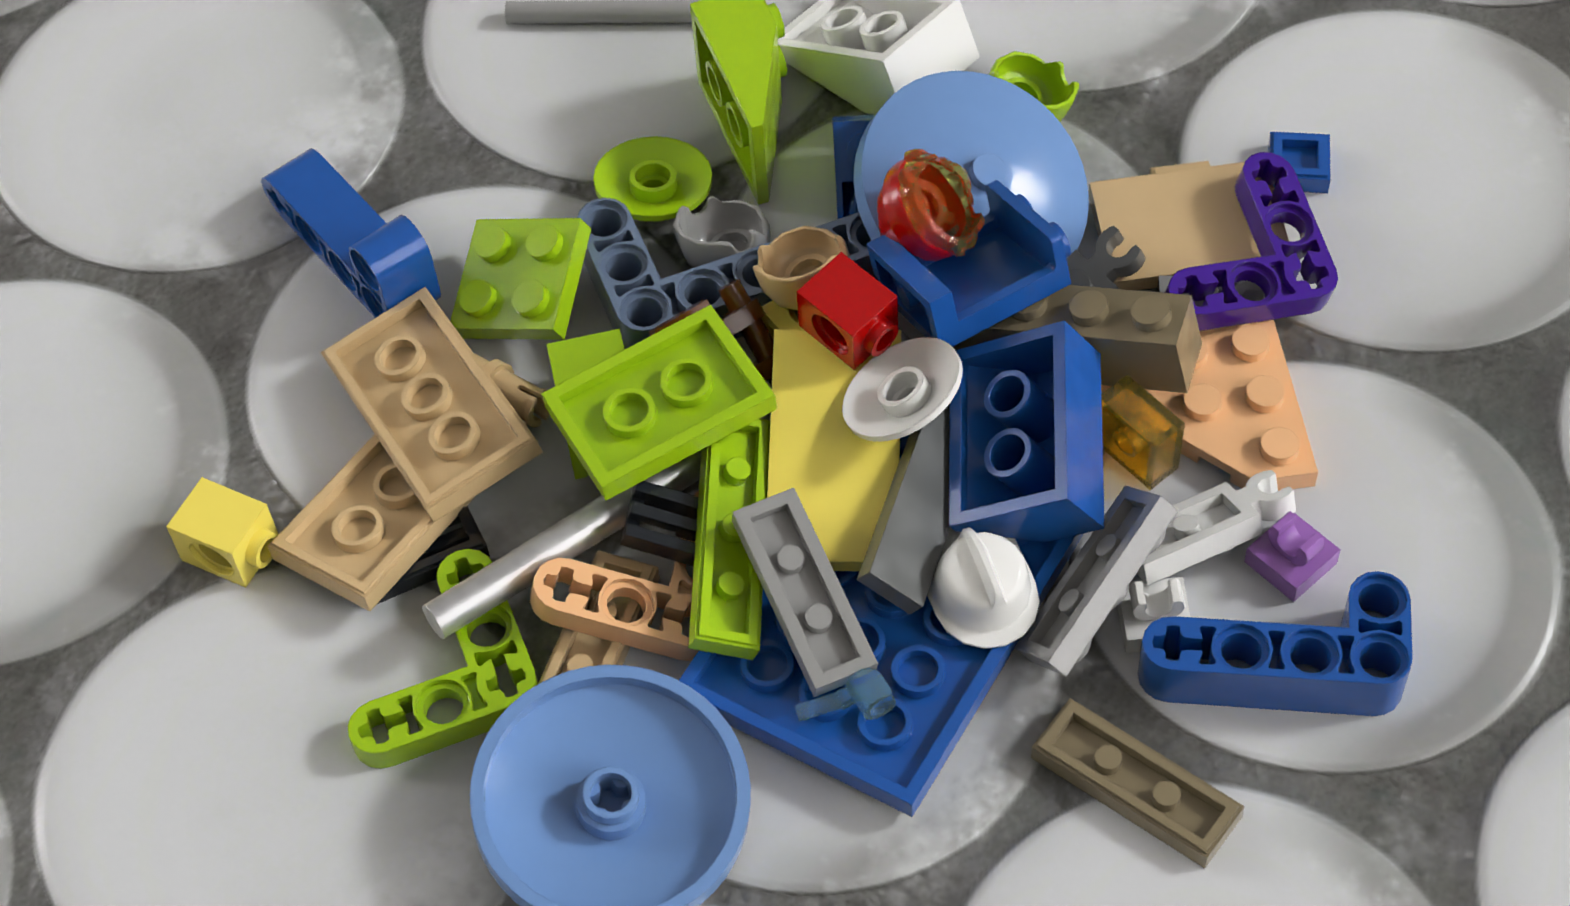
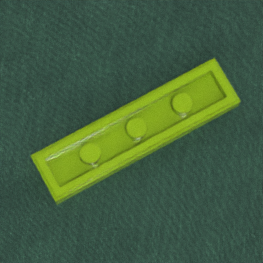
M760 418L701 450L688 649L753 660L760 651L763 587L732 523L733 511L767 498L770 420Z

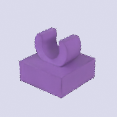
M1289 511L1247 548L1244 562L1292 602H1295L1338 563L1341 549L1296 513Z

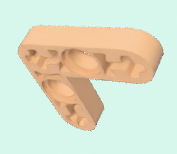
M697 491L694 496L698 497L699 491ZM567 558L548 560L538 568L534 576L530 591V604L533 612L541 620L551 625L609 641L621 642L623 645L678 660L692 661L699 651L688 649L689 637L681 634V623L684 617L690 618L693 579L687 573L686 564L674 562L668 586ZM557 582H564L570 585L569 595L566 597L565 602L553 599V590ZM592 589L600 591L594 612L586 610ZM616 597H629L641 606L643 617L631 623L621 622L609 613L607 603ZM657 607L665 609L659 630L650 628Z

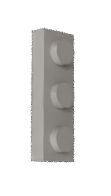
M1124 486L1104 515L1105 529L1094 531L1036 615L1035 622L1025 635L1020 638L1014 648L1031 662L1067 676L1074 664L1082 660L1089 651L1093 636L1110 611L1123 601L1128 592L1129 583L1148 555L1161 545L1165 538L1166 529L1178 513V510L1161 495Z
M794 487L733 511L732 523L813 696L817 697L876 672L878 662Z

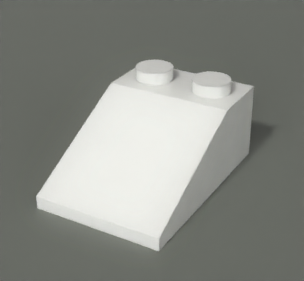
M818 0L785 27V36L778 39V44L787 64L859 110L875 115L894 93L914 80L940 72L964 71L980 57L960 0Z

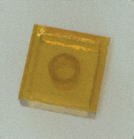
M1126 375L1102 393L1103 450L1151 491L1179 468L1185 423L1129 375Z

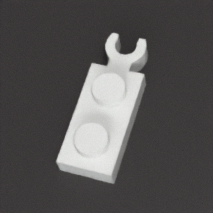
M1267 470L1252 476L1247 481L1246 487L1237 491L1227 482H1224L1172 505L1178 510V513L1167 527L1163 542L1153 553L1148 555L1136 574L1148 586L1262 535V520L1278 521L1287 512L1291 511L1294 513L1296 511L1294 490L1289 486L1278 491L1276 473L1273 470Z

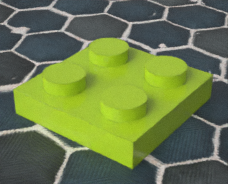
M581 218L476 219L450 320L463 339L565 340L591 228Z

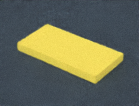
M774 329L772 391L775 394L777 409L771 412L767 498L794 487L833 570L860 571L900 462V438L882 442L862 439L851 431L842 413L843 399L848 386L856 374L874 356L870 355L860 366L853 370L804 329ZM898 330V334L891 346L901 342V330Z

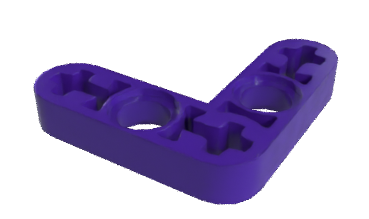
M1271 152L1253 154L1245 161L1235 184V192L1261 257L1188 267L1179 270L1171 277L1164 292L1173 294L1189 293V295H1192L1199 331L1315 313L1327 304L1338 282L1337 269L1295 170L1287 160ZM1261 177L1262 180L1256 181L1255 178ZM1268 185H1275L1273 193H1271ZM1280 222L1291 225L1298 231L1301 240L1289 242L1280 239L1272 231L1271 224ZM1300 272L1303 280L1297 281L1296 277ZM1239 281L1255 283L1264 292L1265 299L1251 301L1243 298L1238 294L1234 283ZM1316 283V289H1311L1310 284ZM1216 287H1217V288H1218V293H1215V294H1214L1215 289H1216ZM1204 300L1202 306L1195 305L1194 301Z

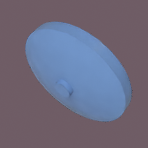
M947 71L927 75L914 80L894 93L867 125L856 152L854 190L858 211L871 240L881 236L878 224L877 200L888 170L906 157L914 154H923L935 160L957 187L967 205L970 223L989 213L990 208L985 185L998 180L1015 195L1022 194L1029 201L1033 210L1048 223L1055 222L1062 228L1068 238L1071 254L1078 249L1086 228L1089 210L1088 185L1081 158L1071 137L1052 112L1018 86L988 74L972 71ZM926 210L915 213L919 214L921 220H927L932 216V213Z
M598 665L570 670L553 676L522 694L499 716L487 733L474 764L470 786L472 826L482 859L501 889L519 906H699L716 891L734 866L746 836L751 805L750 777L744 752L735 733L721 713L705 697L679 680L657 671L627 665Z

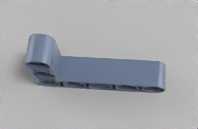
M611 198L594 199L585 204L578 213L577 218H581L591 228L584 265L613 330L620 329L624 349L650 337L648 331L701 300L707 299L719 317H723L729 310L718 290L736 279H740L750 299L757 297L761 306L772 301L763 292L753 271V266L758 265V248L760 246L661 279L632 215L624 203ZM859 212L816 226L817 228L828 229L832 233L842 236L847 245L850 259L875 278L866 245L872 240L863 225ZM740 331L733 335L735 339L743 337Z

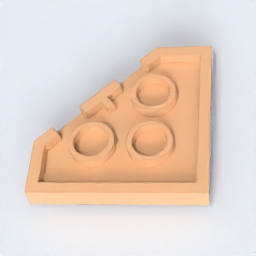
M1274 319L1200 331L1202 346L1188 393L1101 385L1103 409L1120 419L1128 415L1154 430L1155 439L1196 463L1203 458L1231 475L1230 482L1240 488L1246 487L1247 481L1252 476L1267 470H1273L1276 473L1278 491L1289 486L1292 489L1313 487L1316 484L1318 469Z

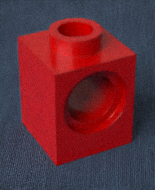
M840 252L796 291L799 326L853 370L860 366L870 355L877 357L884 353L894 342L898 334V296L843 252Z

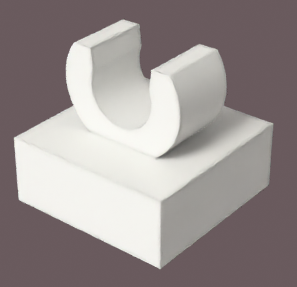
M1183 577L1161 579L1148 586L1143 581H1131L1129 583V589L1125 598L1117 606L1125 653L1141 652L1144 631L1152 622L1162 617H1191Z

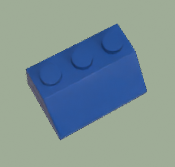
M1065 320L955 350L961 359L963 374L959 389L950 402L949 527L956 532H962L963 529L970 527L976 533L987 532L1007 538L1049 542L1105 529L1101 353Z

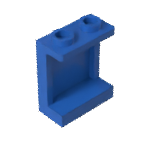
M998 180L985 185L990 208L989 213L970 223V234L966 245L948 258L939 261H925L917 256H913L900 243L893 241L885 235L866 244L874 276L898 296V311L922 335L941 339L952 347L1071 284L1066 258L1071 254V247L1062 228L1055 222L1048 223L1033 210L1029 201L1022 194L1015 195ZM960 228L931 244L935 247H940L942 250L952 247L964 236L963 229Z

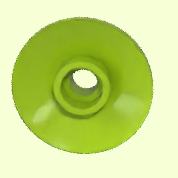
M650 136L623 142L605 153L597 163L594 171V188L598 198H611L624 203L630 211L633 220L664 221L676 218L681 206L688 207L691 212L706 199L712 187V169L705 155L689 143L669 137Z

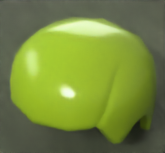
M1013 51L996 59L988 74L1012 83L1028 92L1052 112L1059 122H1061L1071 108L1079 90V82L1068 84L1066 81L1064 64L1062 62L1045 63L1034 54Z

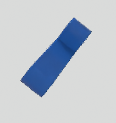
M310 148L261 179L265 194L278 214L375 318L424 287L427 288L435 301L441 298V291L429 247L417 227L404 215H399L386 223L317 150Z
M1375 571L1367 572L1357 577L1350 586L1340 627L1178 616L1162 617L1152 622L1144 631L1137 673L1139 684L1145 693L1155 700L1169 703L1360 716L1385 715L1393 711L1400 703L1413 660L1411 599L1409 591L1400 579L1389 573ZM1364 611L1379 612L1386 618L1372 617ZM1201 659L1208 660V664H1201ZM1241 660L1251 667L1240 669L1231 666L1226 661ZM1295 665H1310L1319 670V673L1303 672ZM1364 669L1380 670L1388 677H1374Z

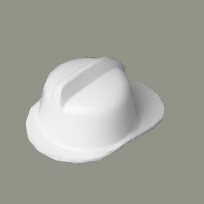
M970 527L963 529L962 532H956L952 528L949 529L927 594L934 613L945 631L965 645L982 649L1005 647L1022 638L1035 622L1039 597L1034 577L1016 540L987 532L976 533Z

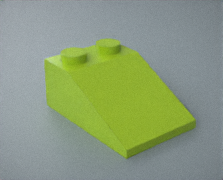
M700 0L690 3L698 83L757 204L767 203L770 199L782 107L781 78L788 74L786 61L778 44V39L785 36V28L780 11L775 3L767 5L765 0Z

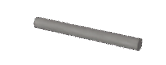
M700 0L506 1L505 20L507 24L692 23L690 3Z

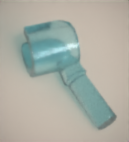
M863 668L848 679L845 688L838 689L835 693L795 705V710L801 722L856 704L867 720H873L891 711L896 705V700L892 695V689L880 672L872 668Z

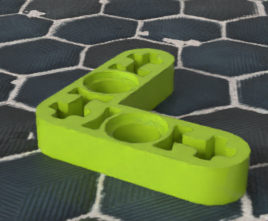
M473 549L458 550L448 555L441 562L437 571L440 593L442 594L460 583V577L468 574L473 575L493 562L486 554ZM508 600L455 632L467 664L466 667L371 700L358 707L351 715L348 724V736L354 752L361 762L369 767L379 769L393 767L489 732L493 724L509 705L538 684L535 669ZM483 623H498L506 629L504 637L492 646H478L470 640L475 628ZM504 663L507 665L513 684L517 686L518 693L511 697H505L504 693L500 690L494 667L501 666ZM452 698L463 704L460 715L449 723H433L426 717L431 705L440 699ZM413 712L418 729L420 730L413 734L405 714ZM385 724L389 740L377 744L373 738L372 728Z

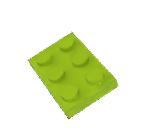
M712 305L693 313L541 393L546 410L605 501L777 409L775 394Z

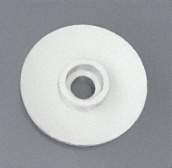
M932 337L914 338L889 347L884 353L872 358L865 364L848 386L842 405V413L846 424L858 437L876 442L902 438L923 428L949 405L959 389L963 374L959 355L949 343Z

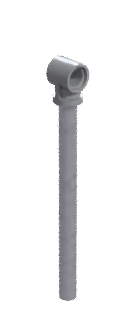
M901 330V342L910 340ZM771 413L761 417V419L770 420ZM701 450L644 481L681 492L700 480ZM633 487L607 501L601 495L424 604L422 609L430 626L441 639H445L533 583L538 568L548 560L556 558L573 559L623 528Z

